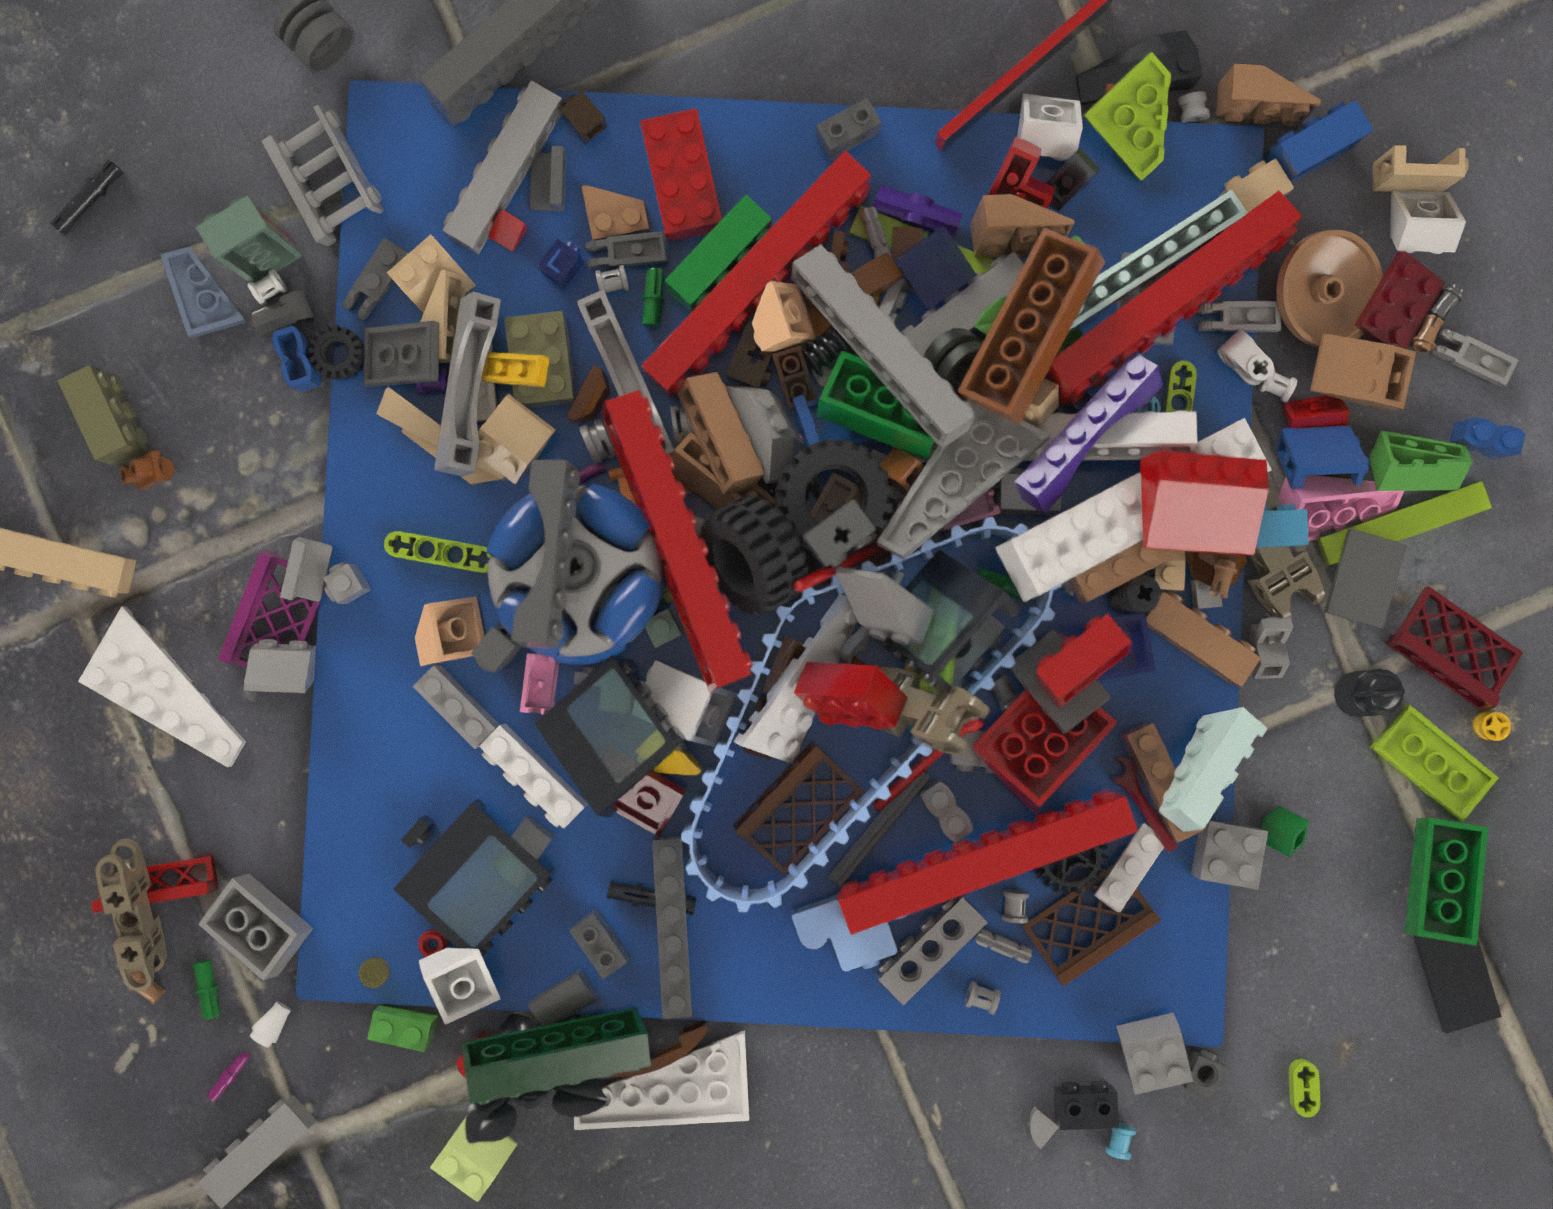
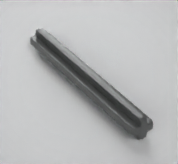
M926 771L917 777L877 815L829 874V878L833 883L838 886L844 884L930 780L931 776Z

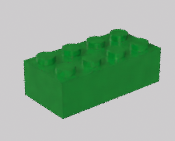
M746 194L665 279L668 293L691 314L772 228V218Z
M841 351L819 399L816 416L927 460L935 441L862 358Z
M1429 817L1416 818L1404 934L1477 946L1488 827Z

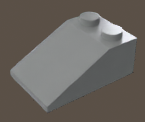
M843 567L837 568L836 574L859 624L869 630L868 635L885 641L886 637L902 645H908L909 642L922 644L934 610L885 574Z

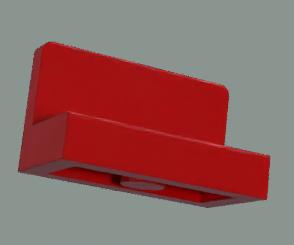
M1320 396L1282 403L1281 412L1289 424V428L1347 426L1350 410L1344 400L1331 396Z

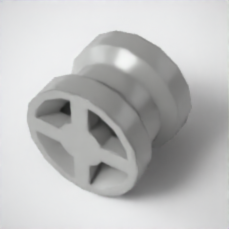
M1192 92L1178 98V106L1182 109L1183 113L1180 116L1181 122L1198 123L1210 117V111L1205 106L1207 100L1206 92Z

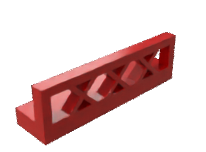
M213 855L147 866L149 878L153 880L151 887L147 891L149 903L204 895L219 889ZM206 863L207 880L199 881L189 874L196 864ZM188 866L186 871L181 867ZM167 869H173L182 875L175 885H169L161 879ZM154 871H160L158 875L153 873ZM185 879L190 881L189 883H183ZM157 883H158L160 886H162V887H159V888H154V887L157 885ZM99 894V899L91 901L93 913L104 911Z

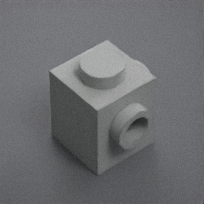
M345 562L336 564L329 569L330 574L323 577L326 583L324 590L327 596L333 602L336 600L338 604H348L371 591L360 568L355 564H345Z

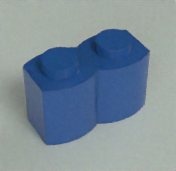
M295 326L274 331L272 338L273 346L278 356L282 359L281 371L286 383L299 392L320 387L321 374L309 360L312 356L308 353V348H312V344L309 343L308 336Z
M1476 417L1455 423L1450 443L1466 445L1468 451L1477 450L1488 458L1502 459L1521 454L1526 434L1517 427L1510 425L1497 426L1488 419Z

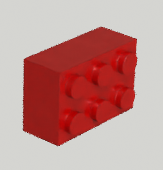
M1108 614L1102 619L1099 616L1093 618L1085 625L1086 631L1078 638L1072 635L1061 644L1062 650L1054 657L1050 653L1037 663L1039 667L1035 671L1037 682L1059 708L1130 653L1132 641Z
M806 662L794 694L803 701V705L813 710L819 716V720L827 725L834 726L836 723L854 728L862 725L878 730L883 727L896 728L907 700L906 694L878 666Z

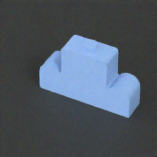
M837 895L791 911V916L802 944L810 949H818L826 943L827 938H831L841 969L845 972L863 966V969L875 967L880 964V959L897 953L888 922L850 935Z

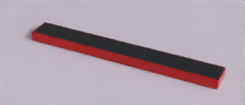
M1090 0L941 128L935 140L937 148L941 152L1105 12L1110 7L1112 0Z

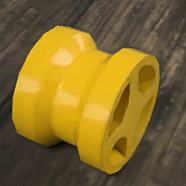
M1483 711L1474 717L1472 728L1479 738L1500 741L1509 735L1511 723L1509 718L1503 713Z

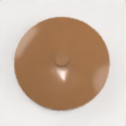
M1326 230L1303 238L1288 253L1278 275L1276 289L1277 304L1286 327L1300 341L1319 348L1323 333L1355 339L1360 338L1364 334L1354 325L1383 277L1380 262L1369 244L1361 237L1348 231Z

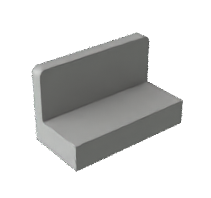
M302 537L293 540L280 598L293 600L295 597H300L316 602L320 601L325 584L323 577L327 576L333 546Z

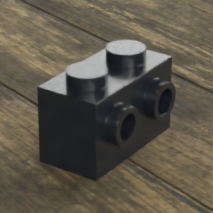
M1093 1081L1091 1085L1079 1086V1083L1064 1082L1062 1086L1054 1087L1055 1122L1060 1130L1119 1128L1117 1091L1111 1084L1108 1085V1082Z

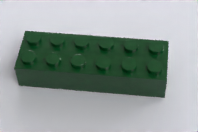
M637 1007L461 1043L470 1104H487L498 1098L519 1097L523 1093L531 1091H547L555 1086L564 1084L576 1085L584 1080L597 1077L608 1078L613 1074L625 1071L637 1072L644 1067L651 1066L648 1035Z

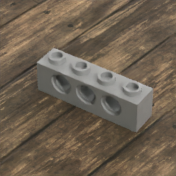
M962 895L944 901L940 906L942 910L935 917L931 915L925 919L919 927L921 931L914 938L909 936L900 944L899 949L901 951L895 957L891 958L889 956L879 965L878 980L902 1005L907 1003L988 923ZM949 919H954L958 921L957 929L951 933L945 932L943 930L944 923ZM927 940L936 941V950L931 953L922 951L924 942ZM914 961L916 969L912 973L902 972L901 966L904 962Z

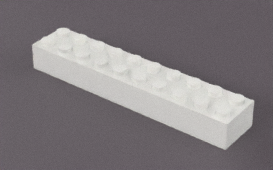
M1245 418L1197 442L1196 454L1267 460ZM1267 461V470L1269 472L1272 469ZM1141 472L995 547L1023 602L1049 591L1143 540Z

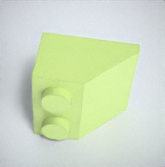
M465 1117L430 1168L478 1202L518 1143L507 1136L495 1142L469 1144L465 1132Z

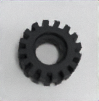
M333 325V328L329 326L323 327V332L318 330L315 333L318 337L315 340L311 338L309 342L313 345L312 348H308V353L312 356L309 360L314 364V368L327 378L336 381L337 379L341 381L347 380L346 377L348 376L351 378L355 377L354 372H360L363 369L360 366L361 363H364V347L362 346L364 343L348 328H341L338 325ZM337 342L344 343L348 350L347 358L339 364L331 363L327 357L328 348Z

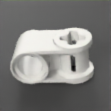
M1242 330L1237 331L1217 350L1222 361L1232 368L1248 385H1259L1273 374L1274 365L1272 360ZM1256 366H1259L1262 370L1256 375L1253 370Z

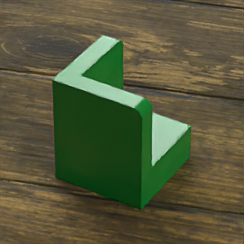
M1277 806L1262 821L1261 829L1268 831L1266 845L1288 857L1292 856L1305 844L1310 821L1281 806Z

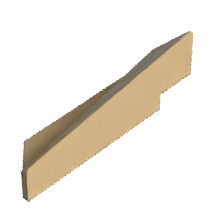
M387 387L376 414L403 428L401 431L403 434L436 458L441 425L396 391ZM477 457L475 473L461 476L472 485L508 479L480 457Z

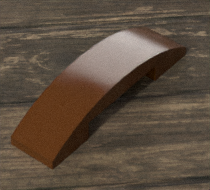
M888 253L871 260L851 273L862 291L872 297L878 292L882 295L905 277ZM815 305L807 311L816 336L821 335L826 338L825 331L830 328L835 331L832 324Z
M700 1021L680 1029L678 1036L680 1042L650 1054L651 1066L644 1067L637 1072L625 1071L616 1073L610 1077L642 1075L672 1064L686 1055L701 1041L708 1031V1021Z

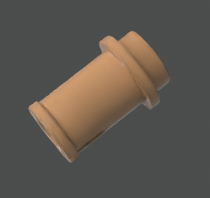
M1426 315L1418 335L1412 339V348L1416 352L1428 354L1430 350L1435 348L1434 340L1443 324V320L1440 317L1437 318L1436 322H1433L1435 315Z
M1219 559L1218 564H1214L1213 568L1216 571L1209 590L1210 595L1218 597L1219 593L1220 598L1228 597L1232 577L1238 571L1235 568V562Z
M135 971L132 973V978L135 982H146L143 972ZM153 981L146 990L136 992L154 1005L166 989Z

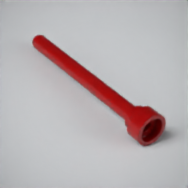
M882 533L877 536L875 543L848 555L837 566L832 567L829 564L794 582V589L802 592L837 575L836 570L838 567L851 568L877 554L889 555L891 552L877 544V540Z
M982 718L965 723L961 728L960 737L965 733L970 734L972 731H978L985 724ZM932 749L928 756L924 755L910 768L912 773L907 778L901 776L888 788L891 795L887 800L877 798L874 801V808L878 811L883 810L944 753Z

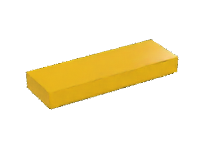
M488 352L481 381L486 383L545 387L550 357Z

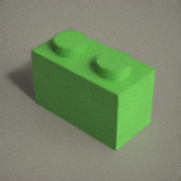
M380 1004L373 1011L367 1040L425 1052L432 1044L438 1015L390 1004Z

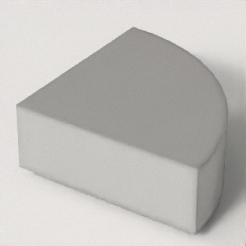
M1034 1106L1030 1114L1029 1128L1035 1144L1042 1149L1059 1127L1055 1121L1037 1106Z

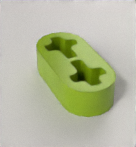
M1300 1058L1293 1061L1289 1066L1290 1104L1299 1115L1309 1118L1316 1115L1320 1110L1319 1072L1310 1061ZM1303 1067L1310 1071V1074L1305 1075V1084L1303 1079L1298 1076V1073L1303 1071ZM1304 1091L1306 1097L1311 1100V1103L1306 1104L1305 1109L1299 1104V1102L1304 1101Z

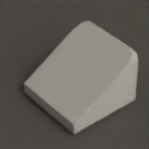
M1190 580L1192 607L1197 609L1223 607L1222 598H1220L1219 593L1218 597L1209 594L1210 586L1199 580Z

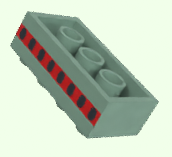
M249 196L234 199L229 203L228 208L220 213L208 215L203 219V223L196 227L213 257L248 282L252 281L255 283L267 276L269 270L274 269L277 272L303 256L286 227Z

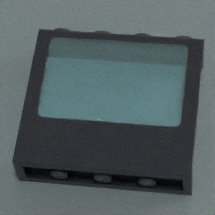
M938 550L905 588L906 591L934 610L922 644L909 642L908 645H902L886 637L885 641L878 639L875 641L885 650L890 651L903 664L908 660L905 664L917 675L924 672L921 677L932 687L935 688L939 684L949 691L952 686L939 675L940 672L996 608H999L1012 618L1021 608L1003 590L943 551Z
M610 656L534 723L595 814L609 818L618 811L614 803L674 751L685 753L689 750L683 742L685 740L683 733L676 726H671L666 719L669 716L667 711L650 697L652 694L651 689L645 682L639 681L635 676L636 669L633 664L626 658L620 659L615 656Z
M477 799L464 810L393 890L456 948L479 949L483 957L493 947L494 943L491 939L497 932L503 936L514 924L510 918L517 911L522 915L534 902L530 896L536 890L542 893L553 881L549 875L555 869L552 866L546 869L483 811L487 806Z

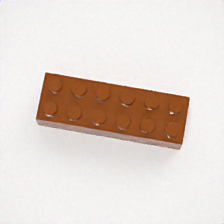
M1043 228L958 390V393L968 403L1020 425L1105 264L1097 248Z

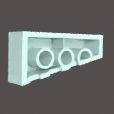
M1244 707L1203 715L1197 722L1194 736L1186 746V753L1181 764L1175 770V777L1170 788L1165 792L1163 796L1164 801L1159 809L1162 815L1183 832L1204 830L1224 798L1220 794L1221 791L1231 783L1233 784L1237 778L1238 773L1235 769L1243 757L1249 759L1254 751V748L1251 746L1257 735L1263 737L1268 729Z

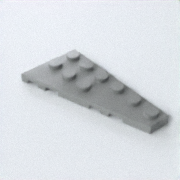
M968 403L975 415L970 430L943 449L939 446L937 447L877 540L878 546L904 560L1050 439V434L1023 420L1020 425H1017Z

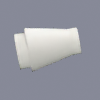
M276 1001L274 1006L251 1027L253 1031L250 1037L260 1045L270 1048L272 1043H277L291 1009L285 1004Z

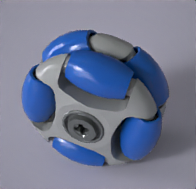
M592 484L589 488L578 486L575 489L576 515L572 518L571 526L573 544L569 548L568 554L570 574L565 582L567 602L565 608L562 609L563 636L559 640L558 648L526 647L538 654L554 658V661L557 663L586 665L602 662L610 656L621 654L626 651L625 645L632 642L643 631L654 616L660 600L664 599L666 581L662 573L661 559L653 541L654 535L648 531L649 523L644 518L642 510L624 495L597 484ZM528 494L506 512L497 524L486 551L492 556L488 560V582L491 600L497 619L511 636L515 610L525 600L534 586L542 566L545 551L543 519L532 494Z

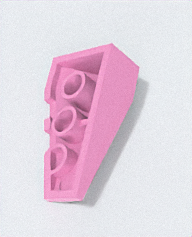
M1307 475L1302 489H1291L1287 478H1285L1278 500L1281 505L1295 504V510L1307 509L1309 541L1320 538V533L1334 529L1336 532L1345 529V524L1360 519L1362 522L1396 511L1404 491H1378L1374 481L1362 480L1361 485H1354L1352 479Z

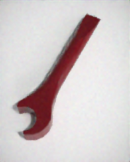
M1125 757L1115 758L1114 761L1121 763L1124 771L1122 776L1112 777L1111 781L1123 788L1132 797L1167 853L1177 848V845L1144 796L1138 783L1134 763Z

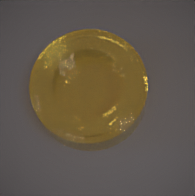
M371 957L360 966L359 979L366 987H380L388 980L390 967L384 959Z

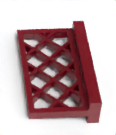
M1429 586L1424 587L1397 633L1391 635L1386 643L1390 648L1479 710L1495 708L1501 699L1498 694L1523 654L1521 650ZM1428 597L1437 603L1439 614L1427 616L1425 602ZM1455 615L1458 617L1462 630L1451 632L1447 616ZM1440 617L1444 634L1432 635L1428 619ZM1421 620L1425 637L1417 638L1408 630L1414 621ZM1478 631L1484 636L1486 647L1475 649L1471 632ZM1464 634L1467 646L1466 651L1456 652L1452 638L1453 635ZM1445 637L1448 654L1441 655L1437 652L1433 639ZM1502 648L1511 654L1505 665H1498L1495 649ZM1487 650L1491 667L1480 669L1476 652ZM1457 655H1469L1471 671H1464L1459 667ZM1492 670L1495 683L1491 689L1483 684L1481 672Z

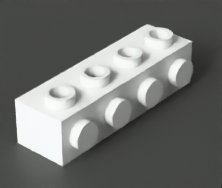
M506 723L499 725L479 746L484 751L482 756L491 765L495 766L498 764L505 771L503 773L504 778L513 786L518 784L526 792L524 797L533 806L537 807L539 804L547 812L545 814L547 820L555 827L560 825L564 829L588 805Z

